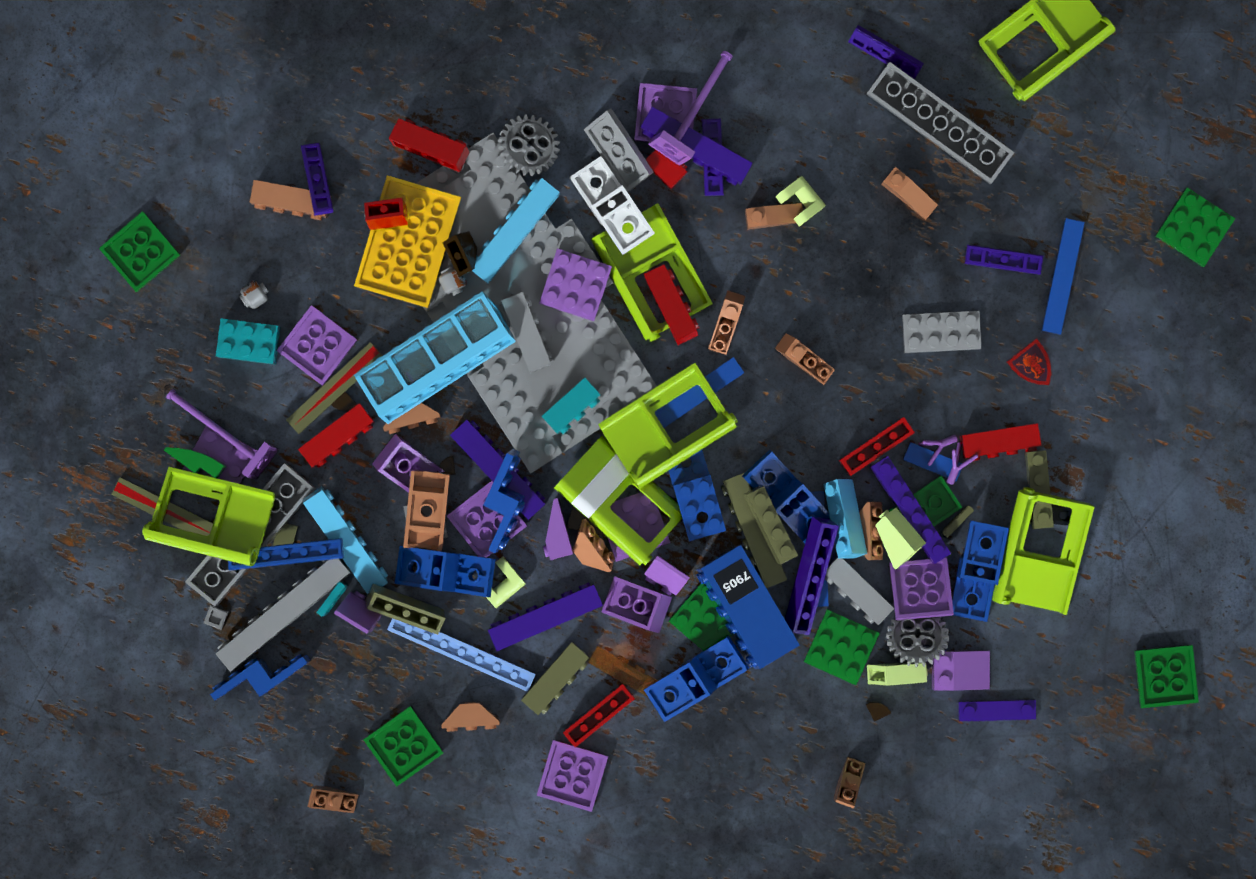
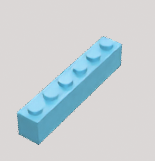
M543 178L540 181H534L529 188L532 191L528 196H522L517 203L520 206L516 211H510L505 218L508 221L504 226H498L493 233L495 237L492 241L487 240L481 248L483 252L479 257L476 255L475 269L472 272L487 284L491 282L559 197L560 192Z
M321 486L303 498V504L328 539H343L344 558L342 559L366 593H369L372 584L383 587L388 583L386 578L388 576L387 572L383 567H378L376 564L378 560L374 553L366 550L365 546L367 544L361 536L357 537L354 533L356 528L350 520H345L343 517L345 513L340 505L335 506L332 501L334 497L328 489L324 490Z

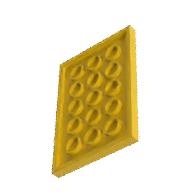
M387 175L380 200L403 198L407 206L408 225L370 230L354 287L429 308L446 251L442 242L450 238L461 197Z

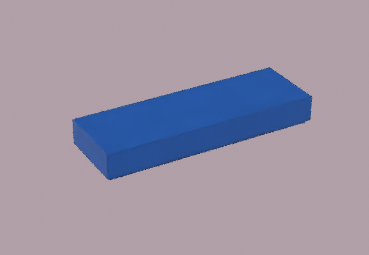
M912 442L909 443L903 457L904 461L945 478H948L953 466L952 459L938 454L932 465L928 466V462L935 452ZM959 470L955 482L957 481L961 470Z

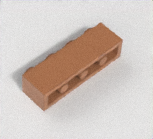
M258 180L253 181L250 203L256 209L265 210L266 207L273 208V212L283 214L284 211H291L294 216L303 217V214L311 215L310 218L315 220H322V217H328V214L314 216L310 192L307 189Z

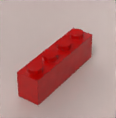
M398 119L389 136L393 146L458 172L461 171L470 153L465 142L459 139L455 141L449 139V136L441 132L439 134L434 133L432 129L426 126L419 127L409 119L405 121Z
M664 264L645 273V280L677 345L697 337L699 325L695 318L691 319L689 315L691 309L687 301L683 303L681 299L683 293L679 285L675 286L672 281L675 279L672 270H667Z
M359 403L298 450L312 468L316 466L320 468L327 463L326 458L330 455L335 457L343 451L341 447L346 443L348 445L354 443L358 439V434L361 432L365 434L370 431L375 421L364 406Z
M902 417L845 455L839 462L847 474L852 476L915 432L905 417Z
M1038 423L960 436L963 458L969 459L978 454V458L975 460H980V456L987 455L988 458L999 457L1001 452H1006L1007 455L1018 454L1020 449H1025V452L1037 451V447L1042 446Z
M621 683L567 727L563 734L574 747H577L631 703L635 697L624 683Z

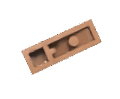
M896 167L881 184L925 220L938 206L920 187Z
M802 203L745 209L747 230L795 224L794 218L803 211Z

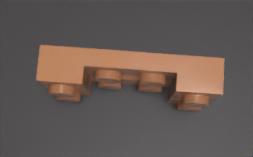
M411 470L403 548H426L442 552L450 484L449 473ZM423 506L431 507L432 514L430 516L422 514L421 509Z

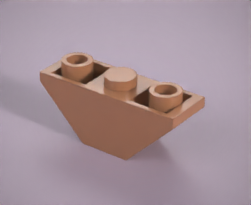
M420 403L391 423H386L383 429L385 432L389 431V434L401 432L400 428L407 426L408 429L419 427V423L426 422L427 425L438 422L437 418H441V414Z
M867 502L859 512L867 554L864 556L867 560H883V542L875 526L881 520L879 516L883 513L882 502Z
M583 519L576 536L573 548L574 554L583 565L606 572L612 571L615 561L613 553L608 550L603 539L597 535L594 527L586 519Z
M481 702L460 703L442 723V728H446L448 732L458 731V727H465L466 730H477V726H485V729H496V725H500V719Z
M847 757L833 798L835 802L854 809L865 763Z
M315 785L312 788L307 807L354 813L358 794L332 787Z

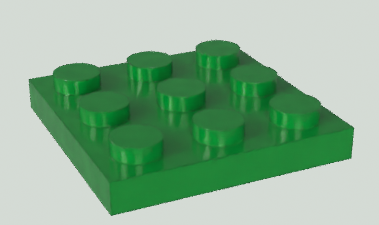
M1187 187L1155 237L1200 266L1205 267L1236 218Z
M143 211L99 248L135 292H139L181 256Z
M700 583L671 617L669 622L704 651L727 636L731 637L733 634H730L726 628V619L724 617L721 618L716 611L717 603L709 599L706 593L709 589L705 584Z
M826 609L803 662L857 685L880 633Z
M1193 645L1134 650L1140 708L1199 703Z
M411 706L363 739L396 787L444 753Z

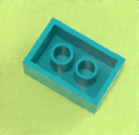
M221 318L216 357L276 365L281 327Z
M584 378L541 417L557 434L560 432L565 434L571 428V422L574 420L578 422L586 415L584 411L589 406L593 409L600 402L599 397L601 395Z

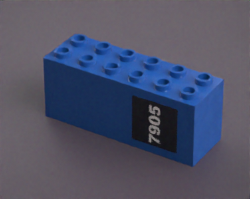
M741 545L735 546L697 569L698 574L696 576L699 582L705 584L709 589L706 591L709 599L717 603L716 611L721 618L724 617L726 619V628L730 634L736 636L737 640L735 643L740 651L743 650L746 653L747 657H745V660L750 667L761 669L800 646Z

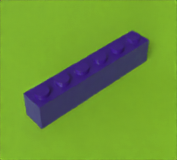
M651 107L641 125V130H643L642 134L651 139L663 130L674 137L682 123ZM688 127L680 141L695 151L692 162L701 167L703 165L709 167V171L716 176L721 174L727 177L726 181L734 186L742 184L753 164Z
M466 420L450 436L494 482L506 455L499 448L495 450L491 446L494 442L486 434L482 436L478 432L481 428L473 420L471 422ZM514 468L511 471V475H513L512 480L506 487L525 496L523 502L526 504L522 514L529 520L545 505L543 502L545 497L539 491L535 493L530 488L532 483L526 477L521 478L517 474L520 470Z
M885 456L871 465V470L895 507L926 542L922 548L930 561L936 564L950 555L951 552L890 458Z
M812 516L785 621L792 633L810 635L839 527L830 519Z
M588 582L579 586V591L573 593L572 590L562 593V598L555 600L553 597L544 601V606L537 608L534 605L525 609L527 613L521 616L519 613L509 616V621L502 623L500 620L490 624L491 628L488 629L496 651L603 606L595 585H590Z

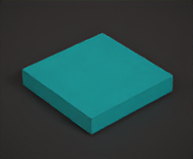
M344 580L339 581L316 613L321 617L326 616L349 584Z

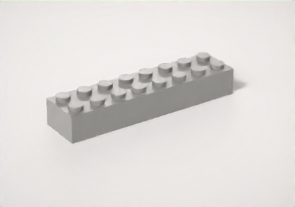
M891 62L888 63L867 92L869 97L989 184H992L1015 153Z
M287 463L282 465L262 489L274 492L275 501L261 547L268 546L303 505V498L316 489L315 486ZM207 555L185 582L215 607L222 602L248 569L230 571L228 560Z
M342 558L323 560L321 567L315 566L307 573L309 577L305 580L303 578L299 579L292 585L294 589L291 592L285 591L277 598L279 601L276 604L272 603L262 610L264 613L262 616L253 617L247 623L249 626L246 629L243 627L232 635L234 637L233 640H227L218 646L219 651L216 655L230 672L237 669L336 587L339 581H343L352 572Z

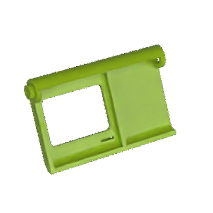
M658 203L641 212L655 234L624 255L621 254L607 231L591 239L603 263L612 266L610 276L644 339H649L650 342L660 338L659 333L669 329L666 321L663 323L657 322L635 281L638 275L667 261L691 303L690 317L713 304ZM625 223L622 227L623 232L627 234L631 233L634 229L631 223Z
M694 363L598 425L634 483L640 489L737 427L735 423L738 421L732 412L729 414L725 410L702 372ZM698 385L707 396L718 416L679 442L674 443L656 417L655 411Z

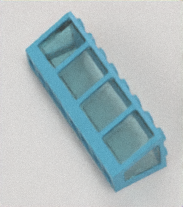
M482 291L479 294H475L465 303L458 305L447 315L440 317L433 324L426 326L416 335L409 337L407 341L394 347L387 354L378 357L373 363L360 369L354 376L378 416L389 424L507 348L516 340L498 306Z

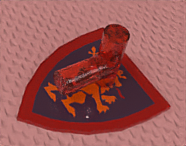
M1035 339L1007 362L1011 369L1024 380L1038 385L1050 384V360L1038 339Z

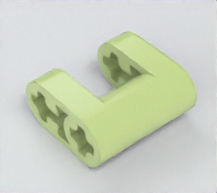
M803 176L799 177L776 196L778 201L783 204L795 194L806 207L804 211L794 218L799 227L826 206Z
M503 556L495 563L507 578L494 589L492 588L491 597H486L496 609L526 585Z

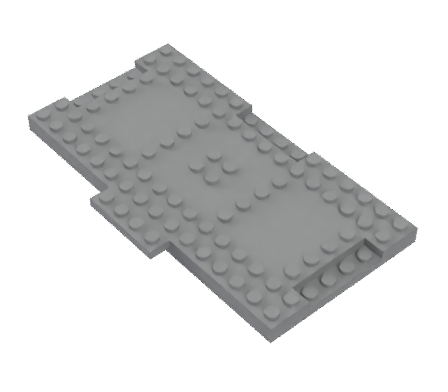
M494 133L468 148L470 153L460 172L442 166L416 183L461 197L450 238L456 234L469 231L477 246L478 257L483 252L481 248L486 241H492L495 237L493 233L498 226H504L508 221L505 218L510 211H516L520 206L517 203L522 196H528L531 192L520 173H516V167L509 169L511 163H503L506 157H500L503 150L498 149L500 143ZM546 214L543 215L489 284L470 271L464 275L467 281V285L463 288L464 292L453 296L452 293L446 294L439 282L441 271L453 266L447 251H445L429 308L423 307L434 323L440 317L447 315L458 305L465 303L475 294H479L482 291L498 306L516 342L466 374L514 449L520 452L519 457L530 474L600 429L598 425L600 422L657 387L602 300L595 321L539 304L557 248L599 262L572 219L555 229ZM610 277L608 278L605 289L613 284ZM521 292L524 293V296H529L532 303L529 309L531 314L536 313L539 324L536 325L539 332L543 331L546 342L543 343L546 350L550 349L553 360L550 361L552 365L532 373L528 370L501 301ZM476 312L460 322L472 343L479 341L498 328L491 315L480 317ZM456 326L441 334L454 355L468 347ZM586 378L601 395L599 397L600 402L593 409L589 406L584 411L586 415L578 422L576 420L571 422V428L565 434L561 432L557 434L541 416L581 380Z

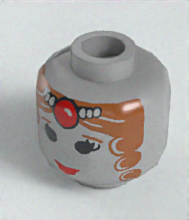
M454 266L441 271L439 282L446 294L452 293L453 296L464 292L463 288L467 285L464 275L458 277Z
M252 281L240 290L241 295L239 297L247 308L256 309L268 300L266 293L269 291L263 282L259 284L257 281Z

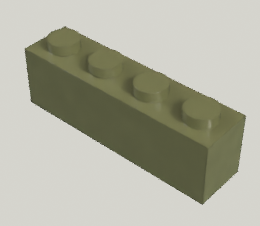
M1046 450L1026 452L1025 461L1028 487L1034 489L1035 492L1051 495ZM1040 501L1035 502L1031 516L1032 529L1054 527L1052 504Z
M758 486L744 493L743 496L776 562L783 564L798 556L765 487Z
M372 584L365 600L368 610L437 635L446 619L444 609L376 584Z
M571 642L521 701L537 715L541 712L545 714L551 707L549 703L552 699L555 698L557 700L563 694L562 688L566 683L570 685L577 677L574 674L579 669L583 671L590 663L587 660L589 656L574 642Z

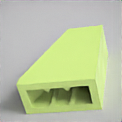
M895 508L890 512L888 510L883 512L879 516L881 520L875 526L893 567L897 569L907 562L926 542L901 512Z
M914 662L910 666H907V663L867 665L868 684L888 686L927 682L928 669L922 663H919L917 667H915Z

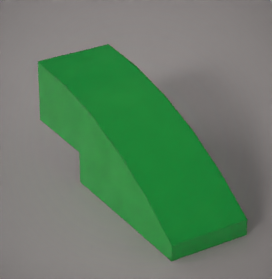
M171 447L164 449L165 452L194 473H198L202 468L214 478H219L227 467L217 459L194 450Z

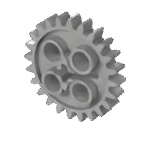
M526 114L522 119L520 116H517L515 121L511 119L508 122L509 124H505L504 130L500 132L502 137L498 139V142L502 143L498 146V149L503 150L500 157H506L503 163H511L509 169L516 167V173L522 170L523 176L528 171L531 176L535 174V171L540 175L542 170L546 172L549 167H552L553 161L558 158L556 154L560 149L556 148V146L560 142L554 141L558 135L551 133L554 129L553 127L547 128L548 122L542 124L541 117L535 121L534 115L528 119ZM523 130H528L530 135H526ZM538 142L544 143L545 148L541 147ZM512 143H516L519 149L514 148ZM527 155L532 156L534 158V161H530L527 158Z
M941 616L937 618L891 620V626H888V633H886V639H888L887 646H890V653L894 652V658L900 656V663L907 660V666L914 662L915 667L919 663H922L925 667L926 661L933 664V658L940 660L939 654H945V649L948 648L949 630L945 628L946 622H941ZM908 626H909V627H912V629H911V630H907V629H905V627H908ZM929 627V628H931L932 630L926 631V630H924V628ZM904 644H911L912 646H910V647H905V646H903V645H904ZM924 645H930L931 647H930V648H925V647H923V646H924Z

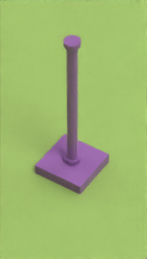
M727 51L721 53V59L675 136L673 137L663 130L654 136L648 144L679 166L690 160L695 151L680 141L728 61H731L733 56Z
M170 390L166 396L168 400L172 399L251 459L242 471V474L247 478L257 480L279 449L272 444L264 442L255 453L176 394V390Z

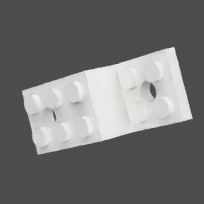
M602 156L569 177L622 255L655 234ZM593 178H599L602 181L599 188L591 186L590 182ZM625 223H631L634 227L633 231L629 234L624 233L622 230Z

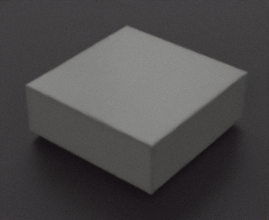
M210 605L204 624L222 630L229 612Z

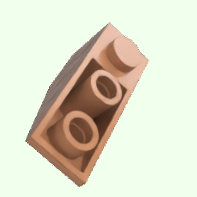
M727 290L708 348L709 350L727 355L744 304V295Z
M787 333L775 347L788 360L823 385L835 371L834 368L799 340Z

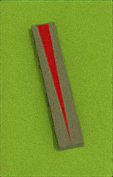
M370 342L287 418L286 421L298 434L302 433L336 399L357 382L354 374L383 355Z
M121 477L111 494L151 515H154L159 499L158 495ZM169 501L163 521L181 530L205 536L210 534L213 526L212 522Z

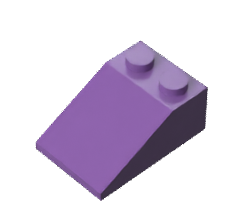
M397 434L393 436L372 463L377 471L408 493L411 470L445 472Z
M558 498L553 500L545 541L546 545L543 546L545 556L550 557V560L573 554Z
M658 555L655 556L644 573L647 576L645 580L654 586L658 583L662 586L661 590L669 596L672 593L677 595L690 578Z
M614 576L602 613L643 629L660 633L672 597Z
M357 590L355 593L351 591L334 614L368 634L373 631L382 614L367 609L366 596Z
M945 651L944 655L939 654L940 660L933 658V690L990 689V651Z

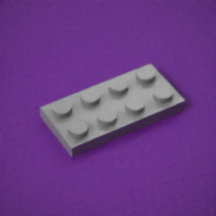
M612 109L605 111L584 129L620 185H623L627 192L654 173Z
M979 311L902 315L904 353L981 349Z

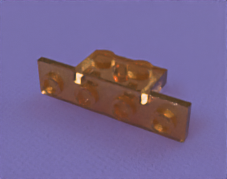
M597 646L589 660L591 665L645 696L647 694L644 689L658 681L645 673L646 670L636 664L634 667L628 664L629 660L621 655L616 657Z

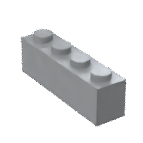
M521 292L501 300L529 372L532 373L552 365L550 362L553 360L550 349L546 350L543 344L546 342L543 331L539 332L536 326L539 324L536 313L531 314L529 309L532 306L529 296H524V293Z
M836 554L829 561L825 580L830 585L834 583L838 587L836 591L844 598L848 596L852 600L850 604L857 611L861 609L865 613L863 617L871 624L875 622L879 625L894 610L844 559H838Z

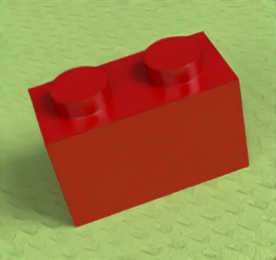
M654 150L645 159L654 174L670 190L687 174L685 170L687 166L684 163L679 166L657 150Z
M403 198L364 203L365 221L370 230L408 225L407 206Z

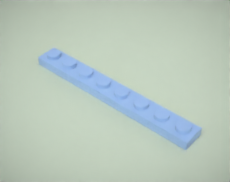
M393 618L387 629L527 692L536 675L442 632H439L437 635Z

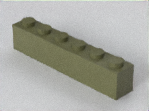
M742 473L722 481L724 485L721 486L724 497L728 496L731 503L728 504L732 515L736 514L738 521L735 524L738 531L744 534L745 539L742 542L745 549H750L752 557H749L754 568L757 567L765 587L769 588L786 581L787 578L782 565L776 562L743 496L751 488L749 483L742 477L744 474Z

